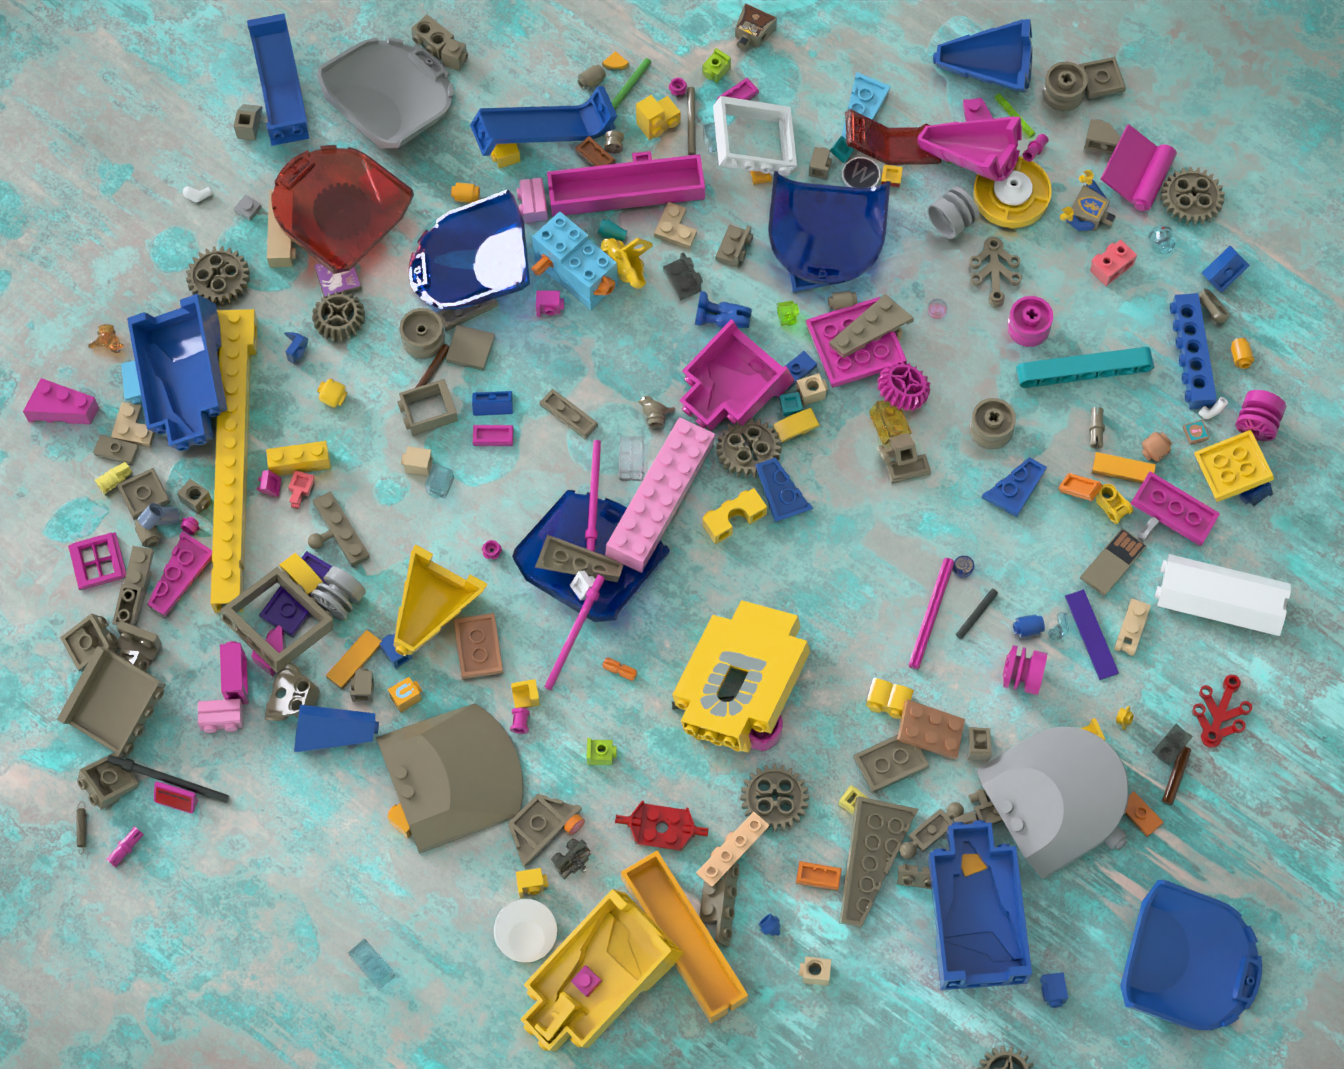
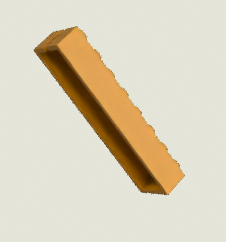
M658 850L621 871V880L636 904L684 952V955L674 965L710 1024L728 1014V1008L733 1011L748 1002L747 992Z

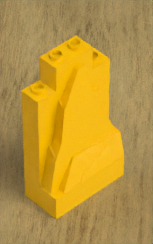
M612 889L525 982L524 986L528 989L527 994L534 1001H538L520 1019L525 1024L523 1028L530 1035H535L539 1039L538 1044L545 1051L556 1052L570 1036H572L570 1040L577 1047L589 1048L641 991H648L684 955V952L626 893ZM585 965L602 980L589 997H586L571 982ZM561 992H566L582 1006V1009L553 1041H548L535 1029V1025L542 1021L560 998Z

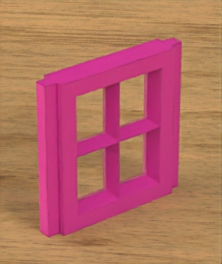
M110 532L68 545L79 590H85L126 577V570L116 532ZM107 542L110 556L99 558L96 545ZM92 546L95 560L84 563L81 549ZM111 559L114 573L103 576L100 562ZM96 563L99 577L88 580L85 566Z

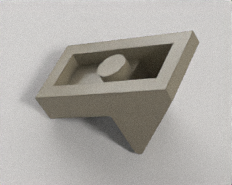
M969 727L968 760L989 761L992 755L990 728Z

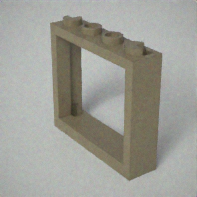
M278 567L221 608V620L275 672H279L333 630V616L327 610L324 611L315 598H310L301 585L294 583L290 575ZM276 583L283 587L319 621L318 624L280 653L237 614L238 611Z

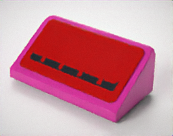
M155 781V803L193 814L198 803V798L194 792Z

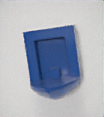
M285 332L284 334L292 341L285 353L288 361L295 364L298 359L303 357L308 344V338L299 333Z

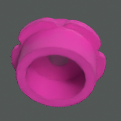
M674 78L669 84V90H671L673 95H683L687 91V83L682 78Z
M193 517L182 519L183 522L180 527L187 534L194 535L196 531L200 530L199 522Z
M494 540L485 542L482 546L483 556L487 559H497L502 552L501 545Z

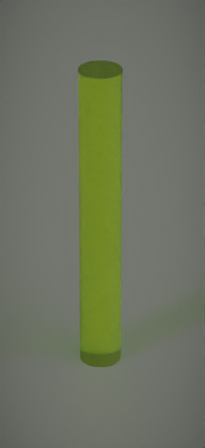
M998 93L994 99L1010 117H1020L1022 130L1029 138L1034 137L1036 133L1006 99Z

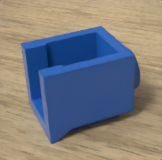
M1064 972L1042 975L1040 982L1042 983L1041 989L1044 1002L1047 1001V1005H1050L1051 1008L1062 1007L1063 1003H1066L1068 999Z

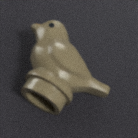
M647 395L638 401L643 407L644 414L648 416L647 421L650 427L664 426L665 415L675 411V407H666Z

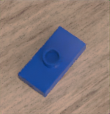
M805 351L785 365L794 379L793 384L787 390L793 387L797 380L804 378L817 367V363Z

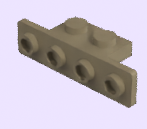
M735 863L713 887H710L705 881L703 883L699 917L703 924L717 923L715 942L724 947L730 946L732 938V921L735 916L734 904L737 896L736 887L740 873L738 863Z

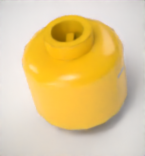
M332 378L328 379L326 383L322 381L317 389V392L320 393L319 401L332 408H336L338 405L341 406L348 394L345 385Z

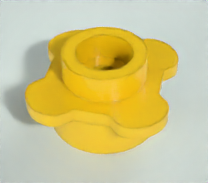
M1127 706L1126 709L1120 708L1116 717V723L1122 725L1123 730L1127 728V725H1131L1134 714L1130 711V706Z

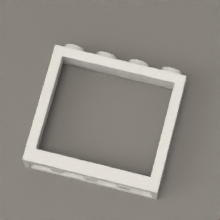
M724 96L719 97L713 106L719 166L790 176L797 167L791 107ZM726 115L778 122L782 161L730 153Z

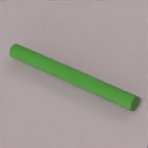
M645 58L613 99L611 103L614 109L618 107L651 64L650 59Z

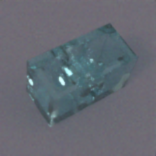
M365 938L348 952L351 960L378 990L395 977L391 967Z

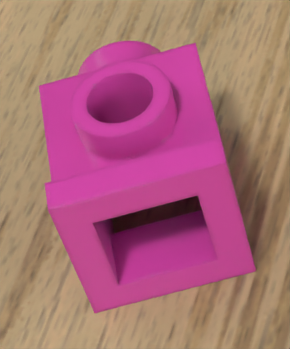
M536 291L537 317H541V314H560V311L564 310V298H561L560 291Z

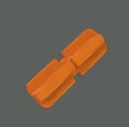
M606 657L602 664L604 669L615 674L619 673V676L634 681L637 676L636 669L625 664L621 665L620 662Z

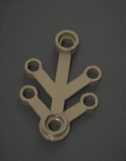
M989 237L984 242V250L979 255L970 258L969 266L972 269H978L981 266V262L989 255L990 262L979 273L971 275L970 283L976 287L980 286L982 280L991 273L992 292L989 295L988 302L992 307L998 308L1003 305L1005 300L1004 293L1000 291L999 273L1006 277L1013 286H1018L1022 279L1019 273L1011 272L1000 263L998 255L1007 261L1009 267L1013 269L1019 267L1020 258L1017 255H1010L1003 249V242L999 238ZM1012 260H1015V261H1017L1018 263L1014 264V263H1012L1011 261H1012ZM1016 277V278H1018L1019 280H1018V281H1014L1012 278ZM978 278L980 281L976 282L973 279Z

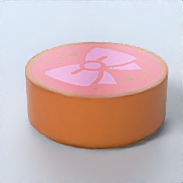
M576 814L566 822L564 830L569 835H573L581 829L585 820L579 814Z

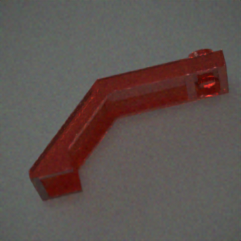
M852 109L845 112L847 146L886 165L941 163L940 158L921 149L917 142L919 134L925 126H930L926 123L921 127L888 128Z

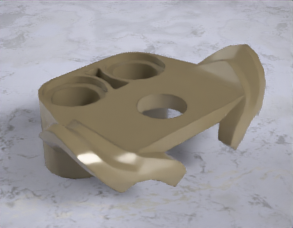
M292 662L278 672L273 682V691L269 702L266 704L265 720L283 721L288 719V716L293 715L298 718L300 705L316 706L320 693L319 688L306 676L301 675L299 668ZM286 689V695L279 699L277 697L278 692Z

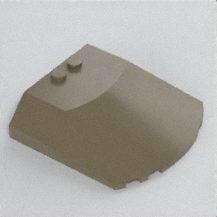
M474 703L376 737L419 854L513 819L521 811L523 775L516 749L500 723Z

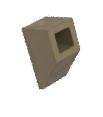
M243 104L237 110L234 122L237 139L256 140L263 109L262 106Z

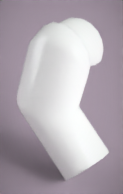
M190 186L183 189L184 197L193 202H200L213 195L209 187L200 191Z
M1220 397L1210 410L1203 406L1198 414L1204 420H1209L1220 414L1227 406L1228 401Z

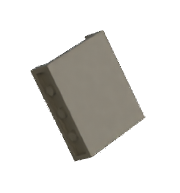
M97 646L57 720L63 724H70L110 750L117 752L115 756L126 757L133 751V744L136 738L143 733L146 720L154 713V706L157 700H160L164 695L166 684L108 648Z

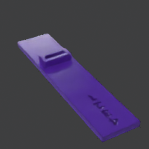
M1085 590L1065 595L1064 597L1099 681L1119 674Z

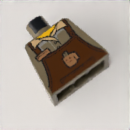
M745 3L735 28V37L739 39L737 42L738 48L746 50L749 45L756 48L760 47L776 30L777 17Z

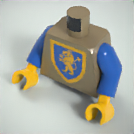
M1085 170V175H1081L1079 181L1087 183L1086 186L1083 185L1072 207L1067 206L1062 209L1064 213L1060 215V219L1063 221L1067 220L1066 223L1070 224L1077 231H1097L1101 222L1112 226L1116 215L1107 212L1109 200L1093 180V172Z

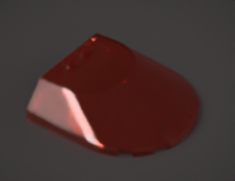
M337 145L320 146L321 149L312 152L307 150L297 155L282 168L275 180L271 202L275 219L281 230L329 271L337 274L350 271L403 219L414 197V192L412 188L365 153L351 147L344 149L337 148Z

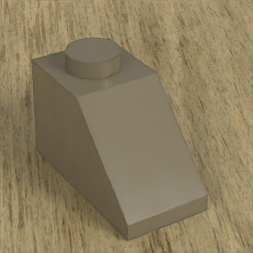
M1091 119L1084 148L1113 154L1121 137L1110 123Z

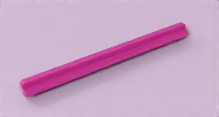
M944 558L909 661L910 668L917 670L920 667L954 565L953 559Z

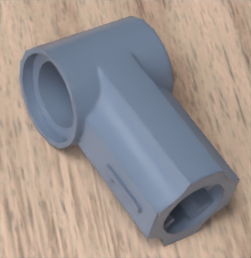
M150 503L138 517V521L142 527L149 530L153 529L155 525H176L180 521V512L178 508L161 507L157 503Z

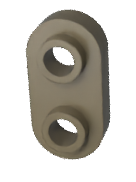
M1205 288L1199 293L1200 304L1209 310L1210 316L1215 322L1225 323L1230 318L1229 312L1210 290Z

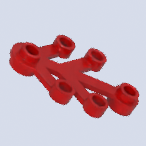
M1236 675L1225 677L1223 681L1225 691L1219 707H1217L1212 697L1213 690L1210 686L1204 685L1199 691V696L1204 699L1214 719L1212 725L1209 724L1204 715L1206 708L1203 704L1197 703L1192 709V714L1197 717L1203 729L1201 741L1209 748L1217 747L1223 737L1234 733H1242L1246 727L1243 720L1237 719L1231 726L1219 729L1222 722L1240 715H1248L1252 711V704L1248 701H1243L1239 707L1226 711L1232 694L1238 691L1241 685V681ZM1229 680H1234L1236 684H1230ZM1202 690H1207L1209 695L1203 694ZM1242 706H1248L1249 710H1243ZM1200 708L1202 713H1197L1195 709ZM1235 724H1240L1242 729H1237ZM1208 734H1213L1215 739H1210Z

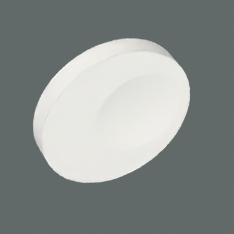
M520 899L509 903L500 911L494 924V938L498 948L505 956L517 962H533L543 958L552 949L557 937V924L552 912L544 904L532 899Z

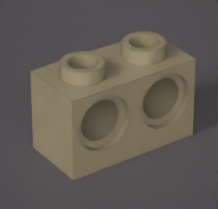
M428 14L411 28L413 41L417 45L423 46L426 51L439 60L442 58L441 51L448 38L454 40V35Z

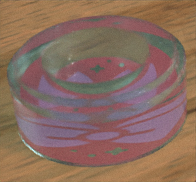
M933 299L929 302L927 311L930 317L941 319L947 314L948 306L942 299Z

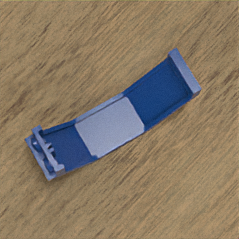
M285 13L247 20L268 118L266 125L271 146L309 139L308 123Z

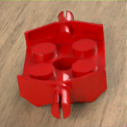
M641 801L631 816L616 814L615 824H624L630 828L635 844L682 851L692 837H695V835L708 837L709 828L694 825L688 807L686 809L645 804L644 801ZM664 823L668 826V830L660 833L656 830V826Z

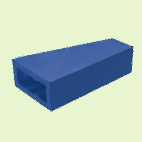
M300 705L294 752L373 742L374 734H378L379 722L375 721V713Z

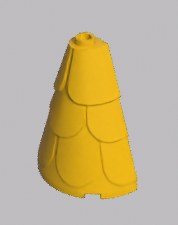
M416 544L410 555L407 579L404 583L402 604L398 610L394 637L395 651L402 656L412 655L437 635L443 626L460 614L462 609L482 594L488 585L469 574L466 580L432 561L433 553Z

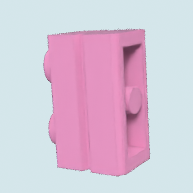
M543 179L520 180V188H517L518 200L522 199V204L519 205L520 216H524L526 223L546 221L548 215Z
M241 699L198 701V726L200 730L205 733H215L218 729L234 732L238 728H243V704Z

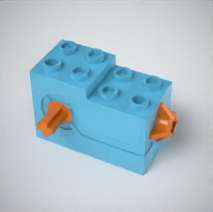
M557 213L532 236L535 265L531 270L534 274L540 276L546 272L590 310L618 286L617 262L590 241L588 234L563 213Z

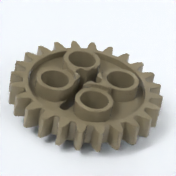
M1189 167L1187 172L1184 168L1181 169L1180 173L1175 170L1173 176L1169 175L1168 180L1164 182V187H1162L1161 200L1164 201L1162 206L1167 207L1166 213L1173 212L1172 219L1178 216L1179 223L1183 219L1186 220V225L1192 221L1194 226H1196L1197 221H1200L1203 225L1205 219L1211 222L1212 217L1216 218L1218 212H1221L1225 201L1223 199L1225 192H1222L1223 185H1218L1219 179L1213 180L1214 174L1206 175L1207 170L1201 173L1199 167L1196 171H1193L1192 167Z
M213 246L212 252L206 248V254L203 255L199 252V259L192 258L194 264H188L190 270L186 271L188 276L186 281L192 295L199 294L215 304L219 301L221 306H223L225 300L230 304V298L232 297L238 300L237 293L243 295L242 288H248L247 282L250 281V270L247 261L244 260L243 255L239 256L238 251L232 253L230 247L225 251L223 246L217 251L216 247Z
M752 418L743 426L737 422L734 427L728 424V431L722 430V436H718L716 447L719 463H723L724 469L729 468L730 474L737 471V477L744 473L745 478L749 474L756 478L757 469L755 464L775 457L777 460H780L779 453L782 450L779 434L774 433V427L768 428V422L761 425V419L753 423ZM741 435H744V437L746 438V443L748 446H745V440ZM750 450H752L753 457H754L757 461H754V460H753L752 454H751V451H750Z
M773 764L772 769L765 765L763 772L757 768V775L750 773L751 781L745 779L744 784L747 787L741 788V792L744 795L740 796V800L744 801L741 804V808L747 809L745 817L750 816L754 811L768 823L769 827H773L774 832L777 831V827H781L782 831H785V825L793 828V820L800 823L798 815L805 816L803 809H808V803L804 801L809 800V795L805 794L808 792V787H802L805 780L798 781L799 773L792 775V768L788 769L787 772L784 771L783 764L780 769H777L776 764ZM765 784L769 786V790L761 791L758 787ZM786 784L789 785L791 789L788 791H783L780 789V786ZM772 795H777V801H773ZM767 805L770 809L763 812L759 809V806ZM782 805H789L791 810L785 812L780 807Z

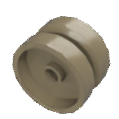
M1068 61L1059 62L1051 66L1047 71L1043 88L1044 100L1050 107L1059 111H1071L1082 103L1088 82L1087 74L1083 68L1076 63Z
M417 308L406 313L400 321L399 330L403 347L409 355L415 358L426 359L438 354L444 345L445 334L441 318L436 312L428 308Z
M988 398L979 402L973 410L970 421V435L973 441L985 449L1004 447L1011 440L1016 424V414L1012 406L998 398Z

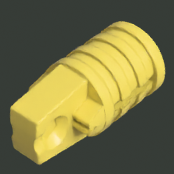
M124 462L105 472L94 481L105 495L113 488H116L117 484L132 474V470Z

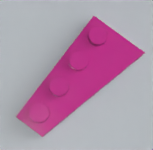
M183 531L179 536L180 539L177 546L172 551L168 564H166L163 570L164 573L160 581L157 582L147 603L151 609L163 617L167 616L212 560V550Z

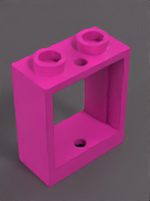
M236 641L220 644L222 695L225 700L241 699L242 704H249L247 656L241 643Z

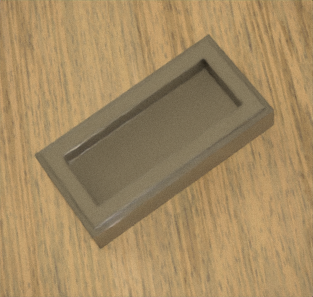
M926 454L918 455V461L900 466H898L896 461L887 463L886 466L891 483L930 475L931 470Z

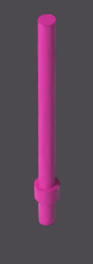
M600 440L593 441L588 529L585 531L586 549L593 552L598 535L596 518L601 454Z
M597 575L591 589H588L585 595L587 598L547 679L545 688L552 690L594 601H597L600 595L598 592L605 577Z

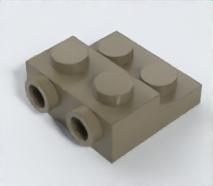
M91 613L60 637L78 671H84L97 646L106 647L113 652L118 650L116 646L118 640L113 633H109L106 627L109 624L103 616Z
M108 756L80 769L77 779L80 789H86L90 794V803L93 806L97 805L100 810L119 801L120 796L138 788L139 785L131 772L124 771L122 767L107 763Z

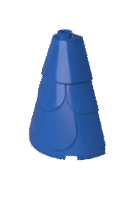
M1021 19L997 28L993 27L971 36L968 34L937 45V52L933 54V63L937 65V68L965 78L971 77L1016 92H1027L1025 88L1030 86L1033 56L1031 20Z

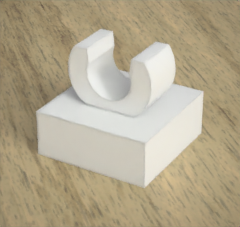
M579 571L570 587L580 601L586 600L587 597L585 595L588 589H591L595 578L594 576L589 577L585 571Z

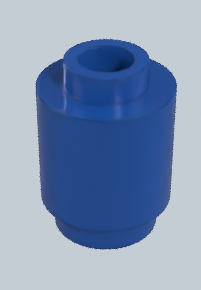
M1034 614L1016 618V622H1013L1015 635L1018 634L1019 638L1040 635V632L1045 631L1043 617Z

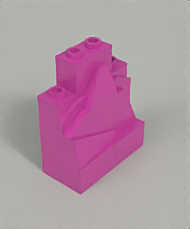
M731 319L682 370L685 375L684 380L692 388L679 401L683 405L681 409L689 417L693 415L697 418L695 422L704 429L707 427L712 431L725 417L733 424L737 422L743 426L749 419L753 418L771 397L776 396L779 398L793 384L794 379L786 366L782 367L741 332Z

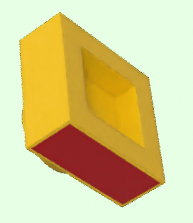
M884 165L881 185L900 187L903 167Z

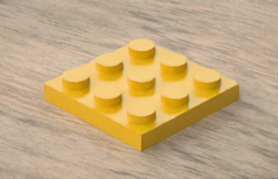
M1251 430L1194 452L1195 458L1216 502L1274 480V476Z

